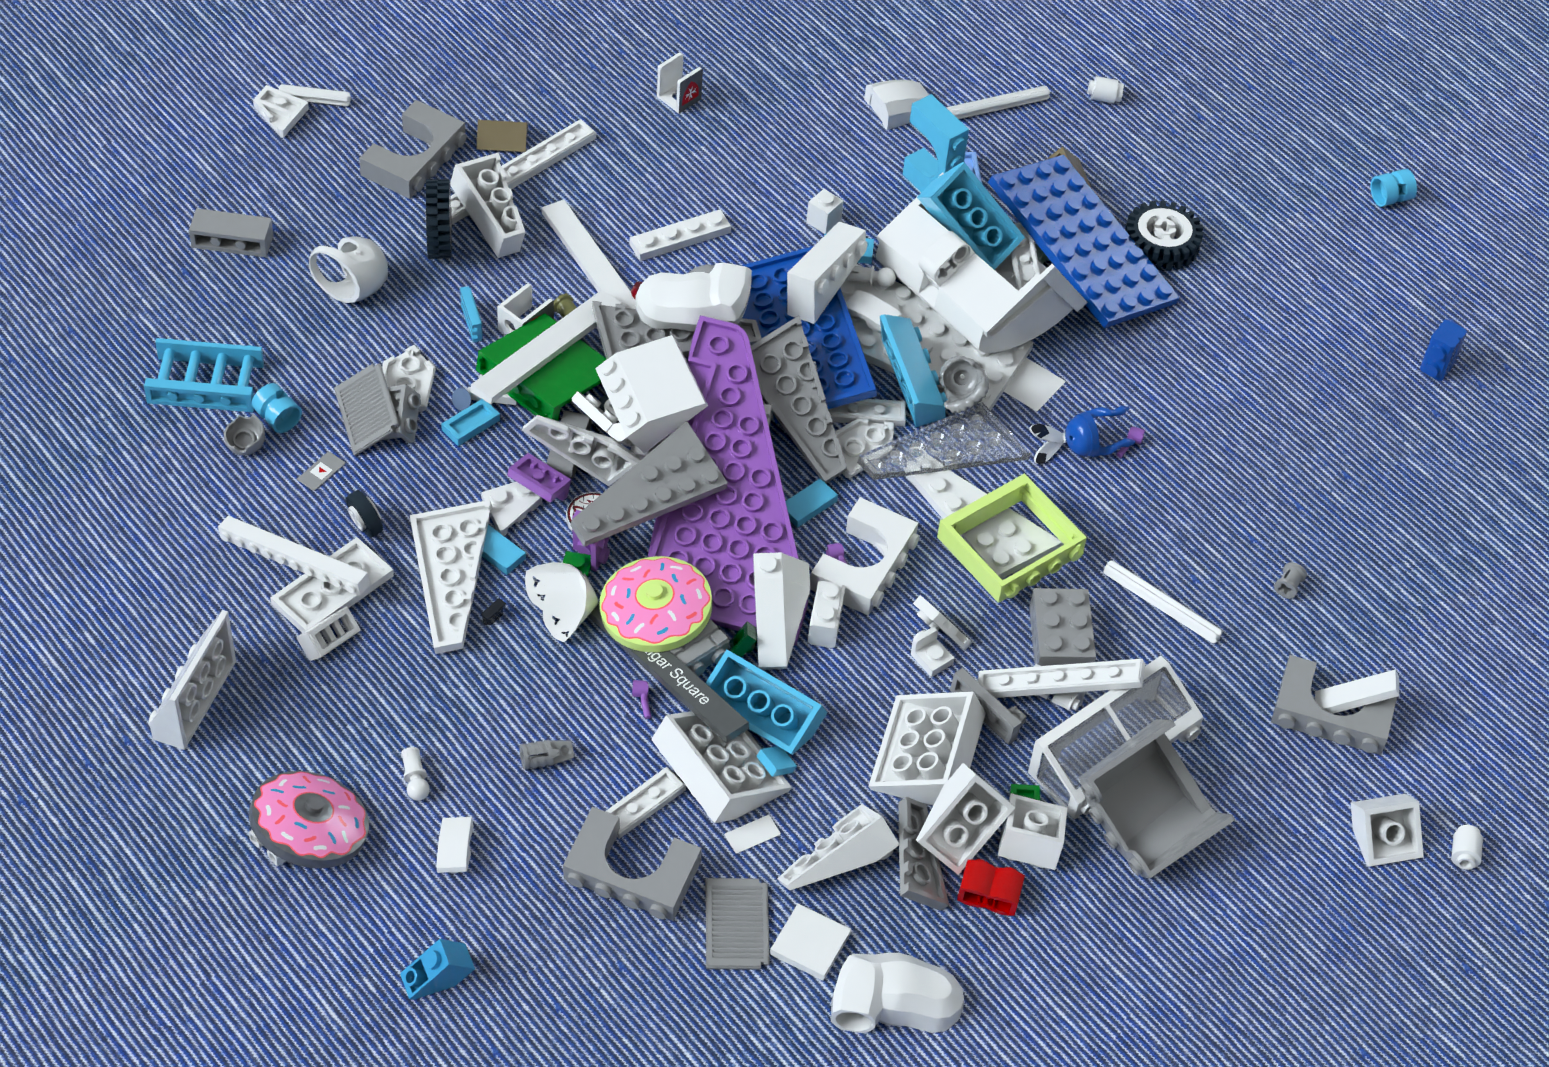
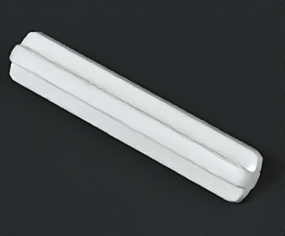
M281 84L278 89L313 103L349 106L351 101L350 93L345 91Z

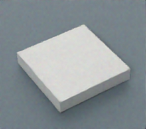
M797 904L771 947L770 955L824 981L848 940L851 929L805 906Z

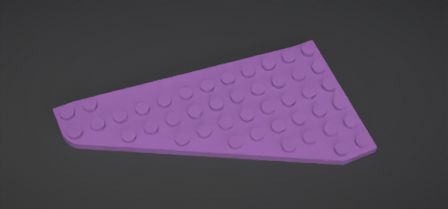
M700 315L692 338L688 365L708 406L687 422L728 484L725 490L656 517L648 557L665 556L677 558L696 567L705 576L711 589L713 605L710 619L717 626L739 631L746 622L756 627L753 554L782 552L797 559L798 555L748 335L737 324ZM808 599L806 601V605L803 611V617L799 624L794 645H797L798 638L808 608Z

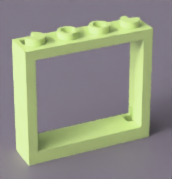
M1025 473L940 520L937 538L998 603L1006 598H1013L1020 590L1027 586H1034L1041 578L1049 573H1056L1068 562L1077 561L1084 553L1087 539ZM1023 501L1064 545L1002 580L960 535Z

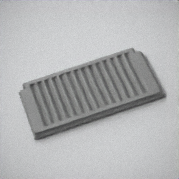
M378 363L375 366L371 364L334 387L354 456L395 432L394 428L399 426V422L381 364Z
M706 878V969L761 970V965H769L768 884L759 883V879Z

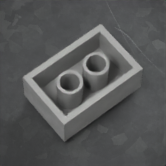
M1033 588L1029 612L1034 664L1050 666L1095 662L1096 652L1089 590Z

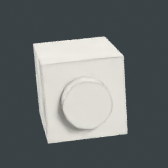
M823 189L808 202L806 223L827 234L838 222H841L843 200Z

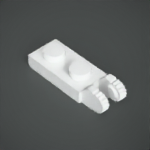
M579 392L572 397V401L613 439L626 447L633 446V443L626 438L621 424L616 423L618 418L606 409L604 412L599 408L601 405L599 400L591 394L584 396Z

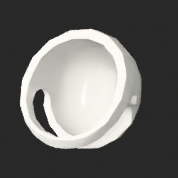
M357 236L342 238L338 243V249L318 246L309 257V269L315 282L331 297L344 303L366 299L376 293L388 278V262L383 251L372 240ZM319 253L327 254L338 261L346 278L340 282L328 281L319 271L316 263L317 255Z

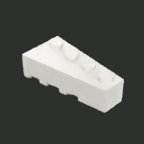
M499 152L456 164L450 186L498 258L520 252L525 235L521 217L512 200L511 188H508L505 170L502 169L500 164Z
M838 222L787 272V315L792 317L799 315L801 320L815 324L850 272L865 254L868 245L866 230Z

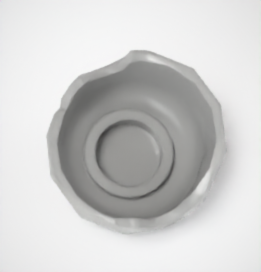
M254 414L251 417L239 415L227 425L223 433L225 445L237 455H251L260 450L265 441L263 422Z

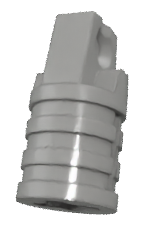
M544 740L520 744L519 746L521 763L524 770L552 766L574 758L573 745L570 740Z

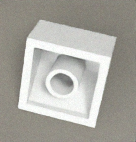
M1010 794L1009 802L1016 808L1003 823L998 856L1032 864L1040 868L1055 870L1064 845L1067 807Z
M1406 794L1351 802L1353 832L1367 866L1424 857L1418 800Z

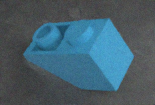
M439 939L404 969L400 975L409 999L415 1000L455 987L474 971L475 967L465 943Z

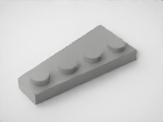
M906 797L898 802L900 896L941 911L949 906L939 859L916 841L929 815L927 805Z

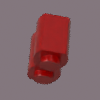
M982 859L967 860L957 900L972 907L987 908L998 914L1015 916L1025 875L1011 867L996 868Z

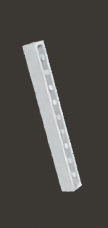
M227 516L218 526L222 540L248 549L252 553L260 554L267 559L277 561L279 564H284L294 570H299L308 576L316 577L323 582L333 584L335 587H340L350 593L361 596L371 585L368 572L233 517Z

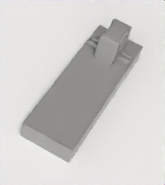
M963 668L955 672L950 691L952 693L974 692L986 712L983 722L1008 745L1015 741L1020 727L1025 723L1027 716L1016 706L1007 709Z

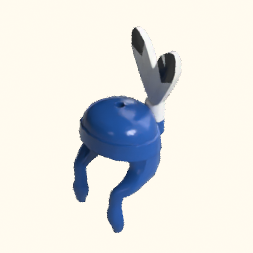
M1120 406L1115 410L1099 407L1084 411L1074 416L1068 422L1063 433L1044 424L1031 425L1030 432L1035 437L1047 441L1036 452L1034 462L1036 464L1047 462L1063 443H1067L1070 450L1075 454L1084 457L1110 455L1121 447L1132 446L1136 441L1129 438H1124L1106 447L1099 446V433L1094 421V417L1098 416L1114 417L1124 415L1130 407Z

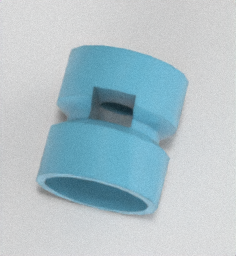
M1401 169L1391 174L1386 173L1374 176L1371 180V194L1375 203L1380 207L1414 199L1417 193L1416 180L1409 169Z
M276 383L263 386L253 397L252 407L263 419L265 418V421L277 433L289 431L301 419L302 409Z

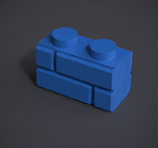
M1444 320L1431 336L1430 344L1427 347L1420 370L1438 381H1443L1448 372L1455 366L1467 334L1466 329L1450 320Z

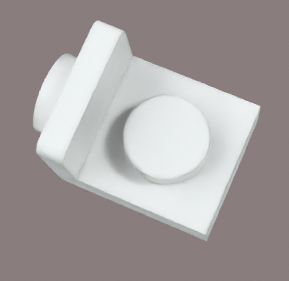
M935 626L927 631L922 630L917 633L913 638L911 656L931 677L950 667L954 662V657L937 640L938 630Z

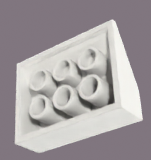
M673 335L617 352L595 368L626 438L643 453H646L678 429L683 423L689 421L708 406Z
M222 610L202 634L198 643L192 645L188 654V660L184 666L178 668L175 681L171 688L165 690L158 710H154L151 713L148 725L151 728L153 740L185 750L236 663L228 611Z
M954 692L897 695L868 786L870 790L901 798L909 797L921 803L934 806L944 784L961 764L964 763L969 768L971 767L986 714L975 693Z
M692 711L666 715L651 739L714 823L737 819L789 792L792 788L783 775L772 777L756 757L762 748L748 730L726 743Z

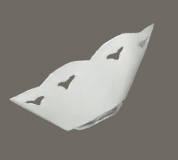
M558 562L537 565L526 571L525 585L529 599L543 611V621L551 635L555 639L565 642L599 604L596 593L586 574H583L570 564ZM533 576H535L536 579L540 580L536 587H534L535 581L533 580ZM537 595H545L544 601H542L541 597ZM552 616H554L557 619H560L557 622V625L554 624L555 620L552 619ZM568 631H569L568 637H566V634H562V633H561V632H568Z

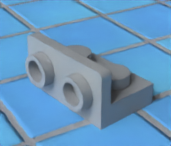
M407 384L388 387L399 426L394 428L395 432L382 440L402 438L408 443L415 442L418 428L417 420L421 396Z

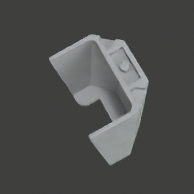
M1154 720L1079 777L1081 790L1091 807L1088 812L1096 824L1099 825L1101 823L1106 831V834H1104L1105 840L1112 849L1116 848L1137 876L1140 875L1145 878H1152L1235 821L1232 814L1218 813L1211 808L1165 735V732L1175 726L1173 720Z

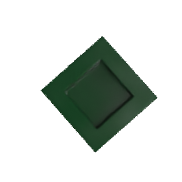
M746 622L730 640V651L741 658L745 653L749 654L757 644L756 627Z

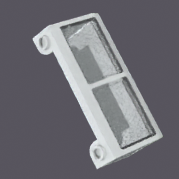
M1160 656L1145 666L1142 688L1110 690L1037 739L1034 744L1028 773L1060 806L1067 807V813L1073 819H1076L1083 813L1085 815L1089 814L1088 810L1091 809L1081 790L1080 776L1156 719L1174 721L1175 726L1165 732L1171 743L1177 739L1180 742H1191L1201 732L1200 726L1203 715L1171 665Z

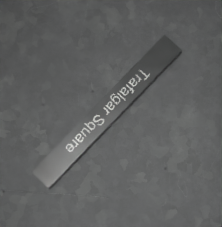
M599 603L588 617L611 637L602 622ZM611 637L723 741L728 743L749 729V722L670 651L642 652L633 650Z

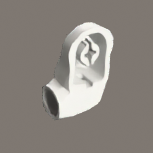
M716 263L710 273H658L651 275L638 289L636 294V310L644 323L656 329L672 328L695 331L700 315L738 325L745 313L749 300L752 270L735 264Z
M851 954L840 970L831 1000V1022L841 1030L857 1033L873 1030L878 1022L892 1026H908L930 1033L943 1032L954 1025L961 1016L964 1005L963 988L955 977L946 970L906 954Z

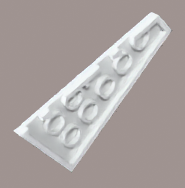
M926 455L903 466V473L942 519L987 495ZM1010 508L960 535L1001 579L1034 563L1060 548L1063 544L1058 538Z
M491 500L410 515L435 654L459 650L464 647L492 508Z

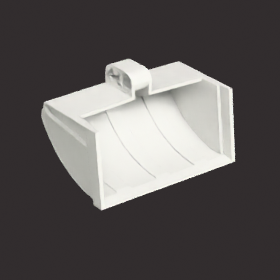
M917 197L877 235L879 244L876 259L885 267L891 268L899 280L983 353L1000 352L1020 346L1049 330L1073 309L1078 312L1087 303L1053 264L1046 268L1039 261L1040 274L1037 273L1018 291L1011 254L994 270L975 254L971 246L953 231H948L935 220Z

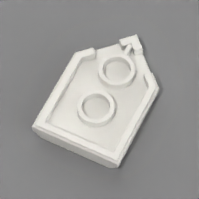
M412 345L405 349L406 352L395 358L392 356L383 361L382 369L388 387L407 384L420 394L421 405L419 412H423L428 406L436 367L420 354V350L415 345Z
M857 418L835 431L847 465V471L842 473L846 478L855 476L891 454L895 423L885 421L884 424L868 422L869 419Z

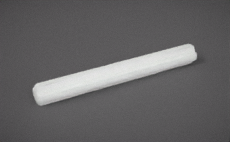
M1040 86L946 108L956 118L962 119L1047 100L1050 96V90L1047 86Z
M1111 560L1106 564L1103 572L1114 581L1211 643L1215 644L1220 639L1223 631L1115 561Z

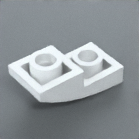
M857 290L846 302L851 316L864 319L869 328L881 331V315L903 317L902 313L890 304L861 290Z
M472 817L442 819L437 853V873L467 872L471 856L470 840L474 827Z

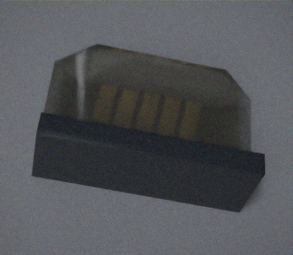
M498 598L481 613L484 625H492L503 615V607L506 605L503 600Z

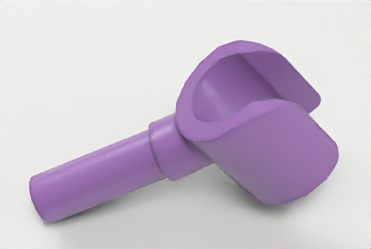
M1131 427L1127 438L1135 440L1136 444L1141 445L1145 430ZM1121 447L1116 455L1122 458L1129 447Z
M842 544L827 545L826 555L848 564L844 557Z
M633 680L632 697H641L644 718L650 719L648 682Z

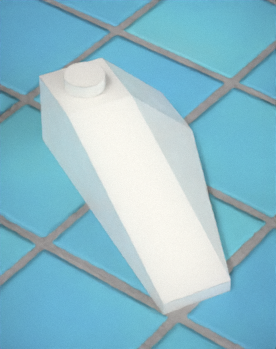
M540 415L534 417L522 428L523 432L607 486L616 482L640 461L631 450L611 437Z
M782 552L753 554L758 668L761 670L787 669L799 624L810 593L809 563Z
M861 804L832 827L835 832L829 838H820L814 844L816 846L815 851L811 855L801 856L777 879L788 890H793L877 862L878 860L886 859L893 853V849L899 846V842L884 818Z

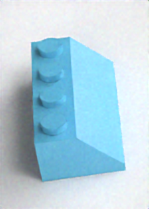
M965 162L958 164L934 179L917 197L935 220L948 231H953L971 246L975 254L994 270L1025 238Z
M886 314L881 315L882 342L915 427L946 418L944 403L947 401L944 392L940 393L937 385H940L939 378L935 370H930L928 365L931 363L930 355L927 348L922 349L921 347L922 336L918 326L913 327L910 318Z
M727 649L706 681V684L749 722V730L791 755L813 737L828 713L821 704Z

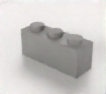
M198 208L195 210L189 228L191 248L266 258L274 236L272 218Z

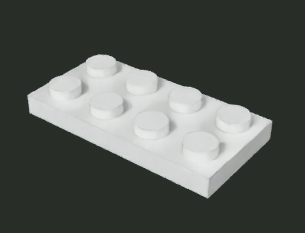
M356 537L329 557L368 572L371 585L361 596L350 593L340 587H335L328 582H323L316 577L303 574L270 597L271 604L303 633L346 606L350 608L394 576L393 569Z

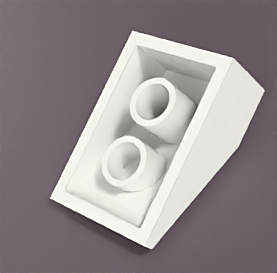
M962 763L944 784L916 841L959 875L966 867L967 860H971L1016 807L967 765Z

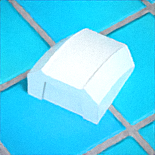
M889 80L866 85L864 100L875 111L886 130H890L910 123L912 103L929 94L920 82Z

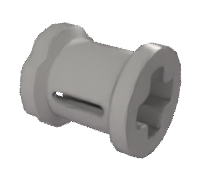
M1289 562L1285 564L1283 575L1275 582L1274 590L1284 598H1294L1298 592L1300 582H1303L1307 577L1306 570L1297 563Z

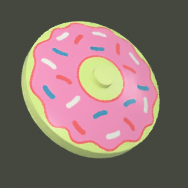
M665 556L642 558L621 567L608 579L600 596V613L607 632L620 644L642 652H664L689 643L706 627L711 617L713 605L711 589L705 576L693 565L677 558Z

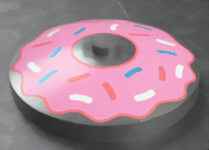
M290 771L270 777L257 788L249 809L250 825L260 843L277 857L303 867L329 868L348 862L362 849L369 830L368 814L360 799L348 787L337 780L314 772Z

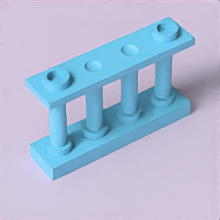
M156 338L158 359L162 360L158 379L146 378L144 389L147 403L243 412L254 411L252 407L253 387H248L252 367H264L262 347ZM173 361L189 362L184 381L169 380ZM200 363L215 364L211 383L195 382ZM226 365L242 366L237 386L222 384Z

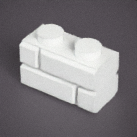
M818 581L809 626L808 643L810 645L828 648L836 646L845 585Z

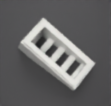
M346 606L298 635L297 640L308 659L312 661L323 657L361 631ZM339 618L342 620L347 632H344L338 621ZM330 624H331V626L333 627L335 633L337 634V636H338L337 638L335 637L333 631L331 630V628H330V626H329ZM320 631H322L323 635L325 636V638H326V640H327V642H328L327 644H326L325 640L323 639V637H322Z

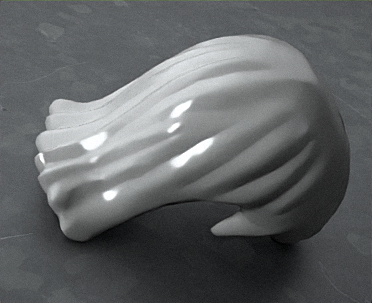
M957 355L942 365L939 374L941 376L940 384L947 398L944 406L951 413L957 412L959 414L961 411L965 412L967 409L978 405L986 397L989 389L988 376L985 370L973 359ZM961 374H963V375L965 376L964 379H961V378H960V375H961Z

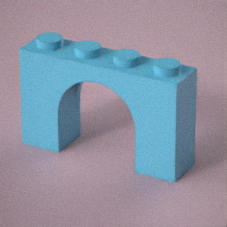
M932 94L912 103L910 123L929 140L935 150L938 161L925 148H922L906 156L903 167V176L920 192L942 172L946 173L964 162L969 129Z

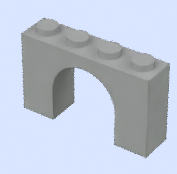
M415 100L402 113L403 132L429 144L430 147L426 151L417 155L404 156L373 143L359 158L361 176L409 199L416 192L422 190L426 179L435 176L438 169L450 160L452 154L464 145L467 138L465 122L418 100Z
M1289 655L1271 723L1286 729L1304 732L1313 737L1328 739L1340 745L1362 749L1367 753L1381 755L1388 740L1397 697L1364 705L1359 712L1352 715L1340 716L1331 714L1315 702L1311 693V685L1317 662Z
M592 807L563 864L564 879L572 886L578 888L586 887L594 890L597 895L603 898L612 897L620 900L629 908H641L649 911L652 916L658 919L667 918L674 921L701 863L702 848L674 838L662 864L654 873L639 879L622 877L615 873L606 861L620 829L619 816Z

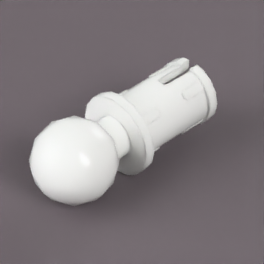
M855 266L850 273L856 274H849L847 277V281L870 283V286H872L873 281H877L882 287H890L896 280V274L891 268L884 267L879 269V271H874V266L872 268Z
M409 747L401 752L405 768L403 776L404 780L408 782V796L413 800L420 801L428 796L430 786L424 780L427 772L422 768L419 749Z

